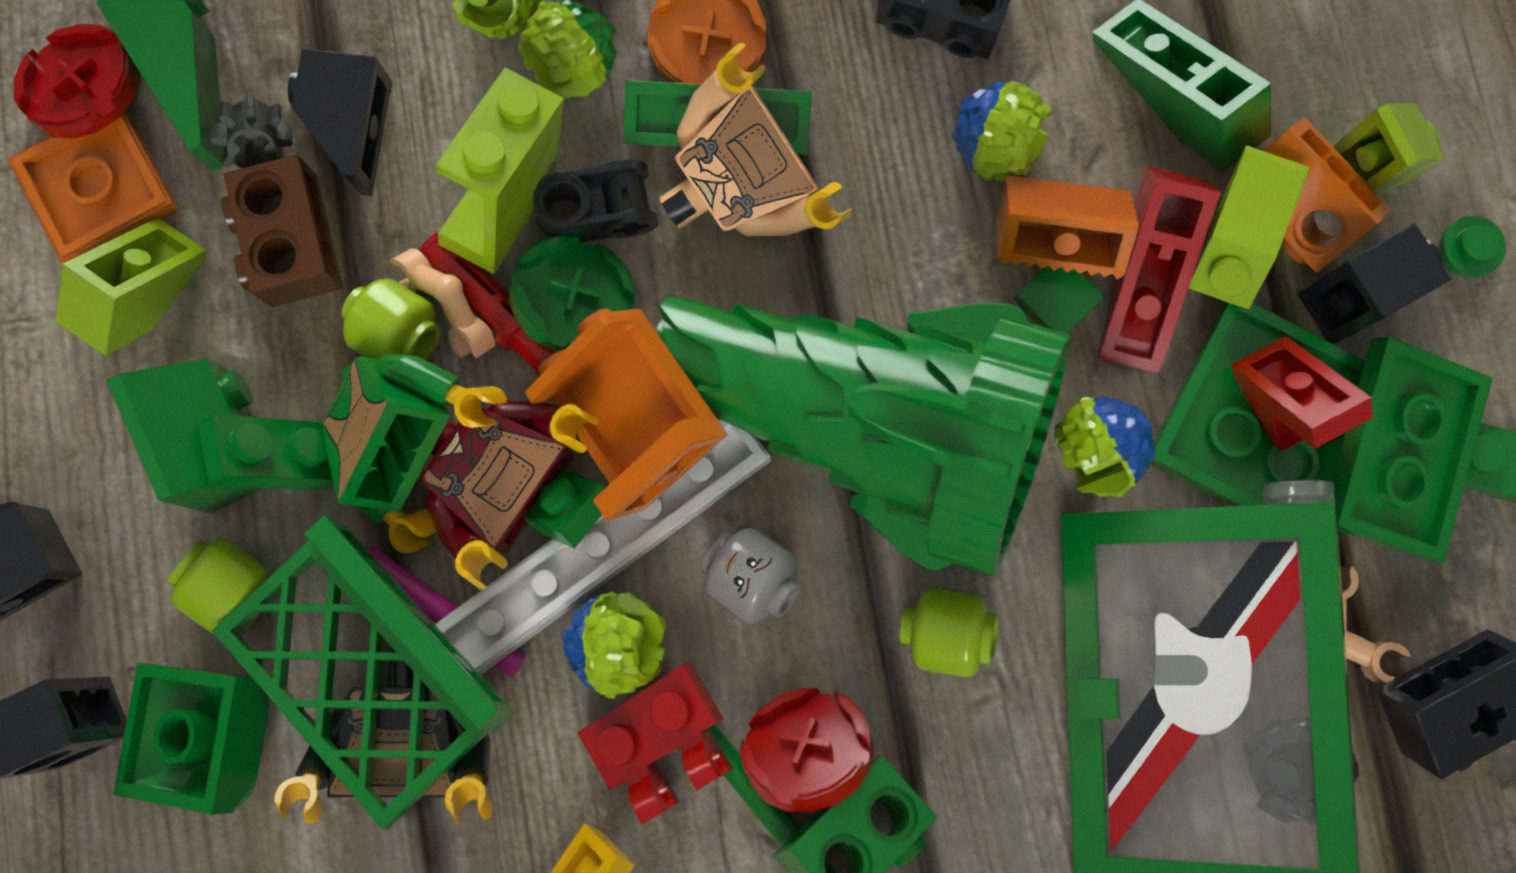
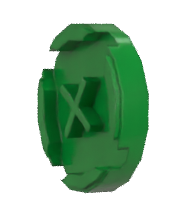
M560 235L541 239L522 253L510 278L508 302L516 323L533 341L554 352L566 349L579 336L577 328L580 323L594 312L605 308L611 311L631 310L635 303L636 288L627 266L609 248L599 243H596L594 247L588 243L580 242L581 237Z

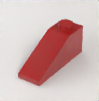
M1146 165L1134 202L1135 215H1137V221H1139L1138 232L1126 273L1121 278H1115L1098 349V359L1157 374L1160 373L1221 194L1208 180Z

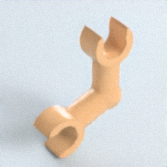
M410 248L389 260L391 264L400 267L407 275V278L398 283L413 292L421 290L434 296L440 302L452 327L448 333L451 347L460 359L470 352L473 353L475 358H478L495 347V340L491 330L484 321L474 316L463 293L462 283L456 276L444 274L433 269L427 258L414 248Z
M1353 565L1341 566L1346 658L1360 664L1364 675L1372 682L1386 684L1395 678L1385 674L1380 667V658L1383 653L1387 652L1397 657H1410L1411 655L1401 644L1394 642L1372 643L1347 631V599L1357 590L1359 578Z

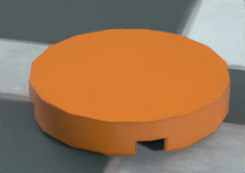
M657 0L651 13V21L647 29L648 51L657 73L666 82L703 84L717 69L720 59L739 43L746 45L737 55L738 65L745 72L753 73L761 65L766 54V20L756 0Z

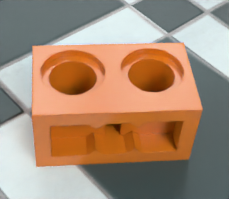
M1306 117L1287 129L1264 150L1270 154L1309 166L1308 176L1281 245L1292 259L1303 265L1308 264L1316 273L1377 226L1392 210ZM1315 210H1328L1335 214L1341 224V233L1328 234L1322 231L1315 222Z

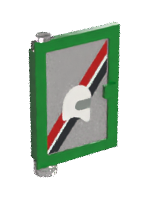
M1288 481L1262 485L1263 505L1061 514L1074 873H1360L1339 536L1333 482Z

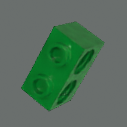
M881 756L872 760L870 771L856 791L840 803L816 811L772 856L787 873H826L824 858L828 849L834 847L846 858L848 865L847 873H885L894 863L898 868L904 867L923 850L928 840L922 833L934 822L937 816L891 764ZM875 801L883 804L891 814L892 826L887 836L878 832L872 823L871 808Z

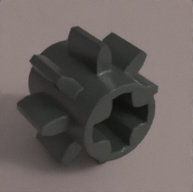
M248 93L246 100L240 101L234 106L225 101L221 102L220 119L222 123L211 125V143L226 145L223 150V165L225 167L235 164L240 168H245L283 158L281 147L293 145L292 127L279 125L282 120L281 105L276 103L269 107L265 103L257 101L253 93Z

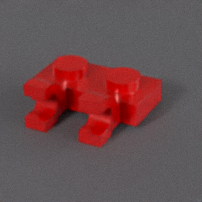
M691 663L681 665L577 732L609 790L627 782L630 803L641 825L680 803L674 790L662 776L656 765L657 761L676 749L680 748L683 753L682 762L684 769L696 791L733 769L708 730L724 719Z

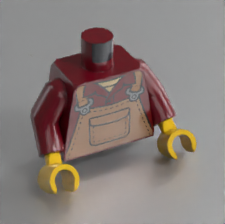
M507 401L502 404H492L487 410L482 408L483 413L487 417L493 418L498 422L497 425L469 428L463 426L459 421L457 424H454L448 420L430 453L434 457L423 471L420 479L430 489L426 506L442 544L455 558L457 573L478 589L485 590L487 588L486 584L481 581L480 575L488 563L494 562L503 570L507 567V560L495 550L505 554L508 553L528 524L523 517L537 502L542 489L554 480L563 469L565 470L574 456L566 446L578 453H584L587 450L588 446L576 440L577 431L586 423L598 426L599 420L576 405L567 404L558 407L545 402L532 404L530 401Z

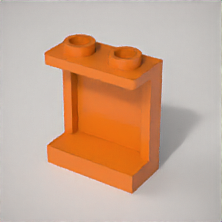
M605 308L588 316L577 328L579 336L566 349L553 354L538 368L540 376L525 391L532 404L553 401L558 407L573 404L599 420L598 426L592 423L582 425L577 431V436L583 444L588 446L587 451L610 483L593 499L606 521L645 510L728 435L641 309L611 311Z

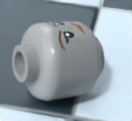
M744 528L737 533L728 530L723 533L711 546L702 563L701 571L706 575L704 586L707 595L746 624L759 623L771 614L776 618H781L793 605L800 592V586L794 582L798 569L794 554L756 528Z

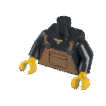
M385 647V652H396L392 647ZM385 661L384 686H379L378 701H412L414 672L405 661ZM366 686L351 687L347 697L341 700L365 701ZM426 686L425 701H439ZM364 709L331 710L329 738L339 750H361ZM378 709L375 750H408L411 709ZM424 710L422 751H445L465 731L448 710ZM488 734L485 735L422 796L445 798L446 807L458 825L462 823V808L471 800L478 799V811L483 820L489 819L494 813L493 801L485 788L489 782L490 736ZM310 745L296 771V777L284 781L275 793V804L282 820L286 819L289 808L294 802L300 799H308L303 810L306 824H313L319 821L323 813V805L318 790L325 789L326 787L327 797H354ZM346 757L359 772L360 758ZM374 758L372 788L380 797H397L406 788L408 758ZM421 758L420 774L435 759Z

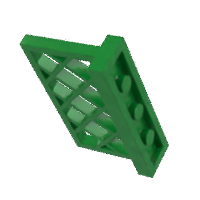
M323 515L304 533L309 541L212 631L380 828L389 829L490 731L496 732L515 712L349 528ZM316 562L328 575L326 604H295L297 578ZM341 591L353 604H340ZM281 594L280 604H270ZM259 613H279L275 651H254L239 634ZM294 613L325 614L322 652L290 651ZM339 614H363L371 623L368 652H336ZM383 638L396 652H382ZM262 660H274L273 672ZM289 660L321 661L318 700H296L287 690ZM335 661H368L365 701L332 700ZM381 661H405L413 670L412 701H378ZM426 686L439 701H425ZM304 708H317L316 722ZM331 709H364L361 750H339L330 740ZM378 709H411L408 750H375ZM424 710H448L465 731L445 751H422ZM346 757L360 758L359 772ZM374 758H408L406 788L387 806L372 788ZM421 758L435 759L420 774Z

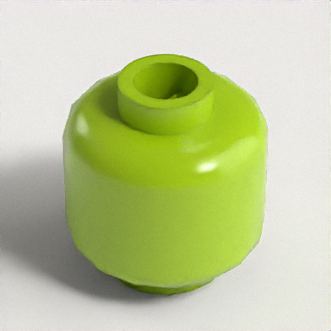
M379 279L366 287L356 288L349 294L342 307V317L344 318L343 336L346 345L362 356L379 359L382 355L394 353L418 356L427 360L439 342L441 330L440 326L437 325L435 306L393 279Z
M226 538L214 540L209 545L199 540L183 557L166 580V582L174 586L170 595V601L174 608L213 633L212 630L269 578V570L262 562ZM260 613L244 628L248 630V628L252 625V623L256 620Z
M931 587L922 593L917 607H905L900 627V643L911 646V656L918 669L970 678L979 671L982 664L991 665L993 662L998 637L999 615L995 612H989L986 599L978 593Z

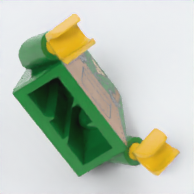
M388 353L382 355L379 359L365 356L357 357L342 370L340 376L342 384L323 423L322 432L338 503L354 505L378 525L386 522L389 525V538L394 549L401 553H412L429 546L430 542L425 537L437 533L428 509H419L409 514H405L401 509L450 417L446 406L450 403L454 405L455 415L463 426L475 428L497 425L498 422L487 417L483 413L481 402L502 404L507 402V397L500 388L495 386L464 388L460 386V377L418 356Z

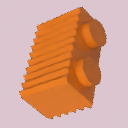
M1006 175L995 221L998 259L1003 265L1011 260L1015 266L1024 262L1028 268L1034 264H1037L1040 269L1049 265L1053 271L1062 267L1066 273L1072 269H1075L1078 274L1087 270L1091 276L1100 272L1104 278L1110 274H1113L1116 279L1121 278L1126 273L1139 226L1137 215H1135L1136 209H1134V203H1132V191Z

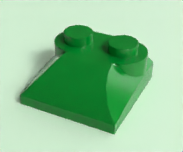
M137 663L113 795L210 815L232 814L237 806L243 804L250 797L256 785L269 711L268 696L250 675H234L151 663Z

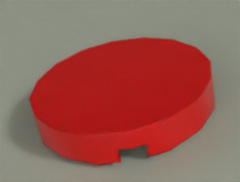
M77 24L58 29L45 37L50 44L43 47L39 53L32 48L23 57L14 77V100L18 108L36 128L52 137L74 139L97 133L121 116L133 102L140 84V71L113 31L102 25Z
M800 688L778 695L757 710L749 722L751 729L746 735L745 742L742 737L739 752L748 782L764 802L786 812H815L840 803L860 787L872 767L874 742L864 711L848 696L835 691V696L820 694L818 688Z

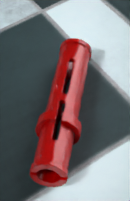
M438 232L430 236L422 244L419 251L427 258L431 267L444 274L456 276L462 283L463 293L471 310L497 334L495 338L496 343L507 352L513 350L540 376L538 372L540 365L557 352L533 341L516 323L508 302L509 293L487 271L439 246Z

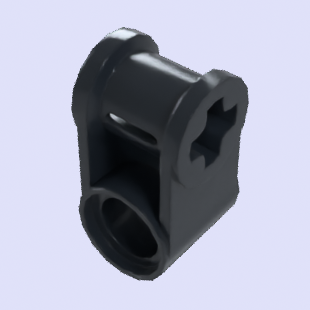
M634 159L618 160L599 167L563 173L556 172L546 176L538 183L533 193V205L543 233L548 238L560 235L581 237L580 242H587L610 237H634L657 228L659 224L656 213L649 209L644 182L649 176L646 162ZM622 192H627L630 205L628 207L624 206ZM561 200H572L580 205L578 212L568 219H556L548 214L551 207Z

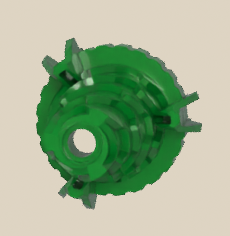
M672 295L661 304V321L656 328V332L717 417L759 439L770 442L767 449L776 455L830 472L827 482L855 492L851 497L850 507L901 553L921 566L939 571L949 565L957 564L993 577L996 576L1011 544L1042 455L1064 380L1072 344V335L1031 324L1021 307L1008 303H974L924 311H912L907 320V331L856 317L854 326L811 314L786 318L734 302L732 312Z

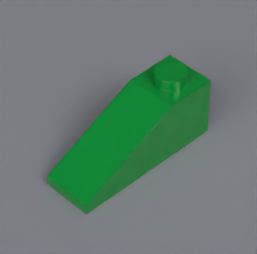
M96 1L188 149L212 171L223 167V145H215L211 143L210 139L211 125L221 123L215 37L202 19L203 15L210 12L205 1Z
M1143 0L1133 1L1092 32L1093 41L1175 136L1223 172L1239 161L1246 145L1256 148L1271 136V83Z

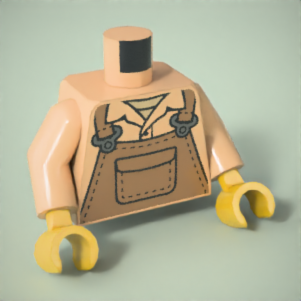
M744 43L735 45L720 59L717 69L692 94L677 130L678 143L682 150L674 157L687 179L659 197L662 206L679 229L708 210L724 232L735 228L746 237L789 236L816 226L824 230L832 229L852 214V209H847L840 213L836 212L828 203V196L842 189L841 184L831 182L813 195L808 196L817 190L814 179L753 87V84L764 74L765 66L761 64L753 73L742 70L738 65L737 55L746 45Z

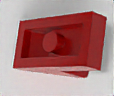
M1287 336L1231 364L1234 378L1273 445L1280 451L1286 450L1303 440L1313 448H1317L1373 418L1370 396Z

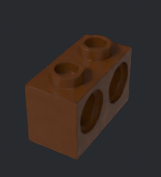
M298 154L223 173L228 196L222 197L221 207L229 229L232 233H237L241 255L235 256L234 264L240 284L246 292L252 293L270 307H276L344 289L317 175ZM282 194V200L278 208L270 214L262 215L264 203L270 197ZM295 251L296 258L292 267L284 273L275 274V265L278 259L285 253Z

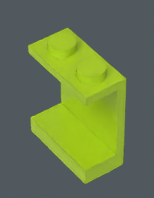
M506 67L502 70L436 163L437 173L468 189L438 232L439 246L495 274L535 213L533 193L538 183L546 176L556 173L564 103L563 97Z

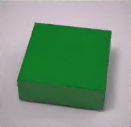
M1048 265L1019 291L1013 300L1039 326L1067 334L1105 296L1082 273L1078 274L1075 269L1066 273L1062 267L1053 271Z

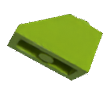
M1387 103L1376 108L1333 146L1378 195L1417 179L1445 159L1439 147L1440 141L1436 129L1429 121L1424 119L1416 103Z
M1247 145L1245 146L1214 211L1189 289L1248 310L1250 309L1277 257L1308 176L1309 166Z
M159 217L63 263L56 322L107 356L153 330L205 261L207 250Z

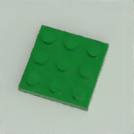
M1224 301L1154 439L1156 453L1155 459L1150 464L1228 506L1327 502L1345 433L1317 448H1313L1303 440L1286 450L1280 451L1273 445L1234 378L1231 364L1287 336L1358 388L1365 360L1252 303L1248 310ZM1291 538L1300 543V538Z

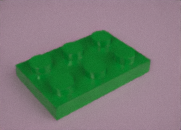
M1392 337L1371 338L1358 388L1371 397L1373 418L1347 431L1344 436L1327 502H1335L1336 530L1424 561L1444 563L1493 378Z

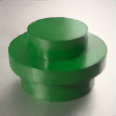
M1466 216L1451 223L1444 230L1440 239L1439 251L1443 258V266L1448 271L1466 278H1479L1495 271L1501 265L1506 254V242L1501 230L1490 220L1480 216Z

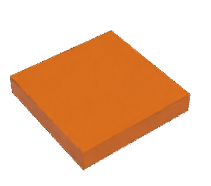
M127 109L116 121L97 133L74 139L50 136L7 159L61 263L72 260L158 217L163 219L180 210L174 195Z

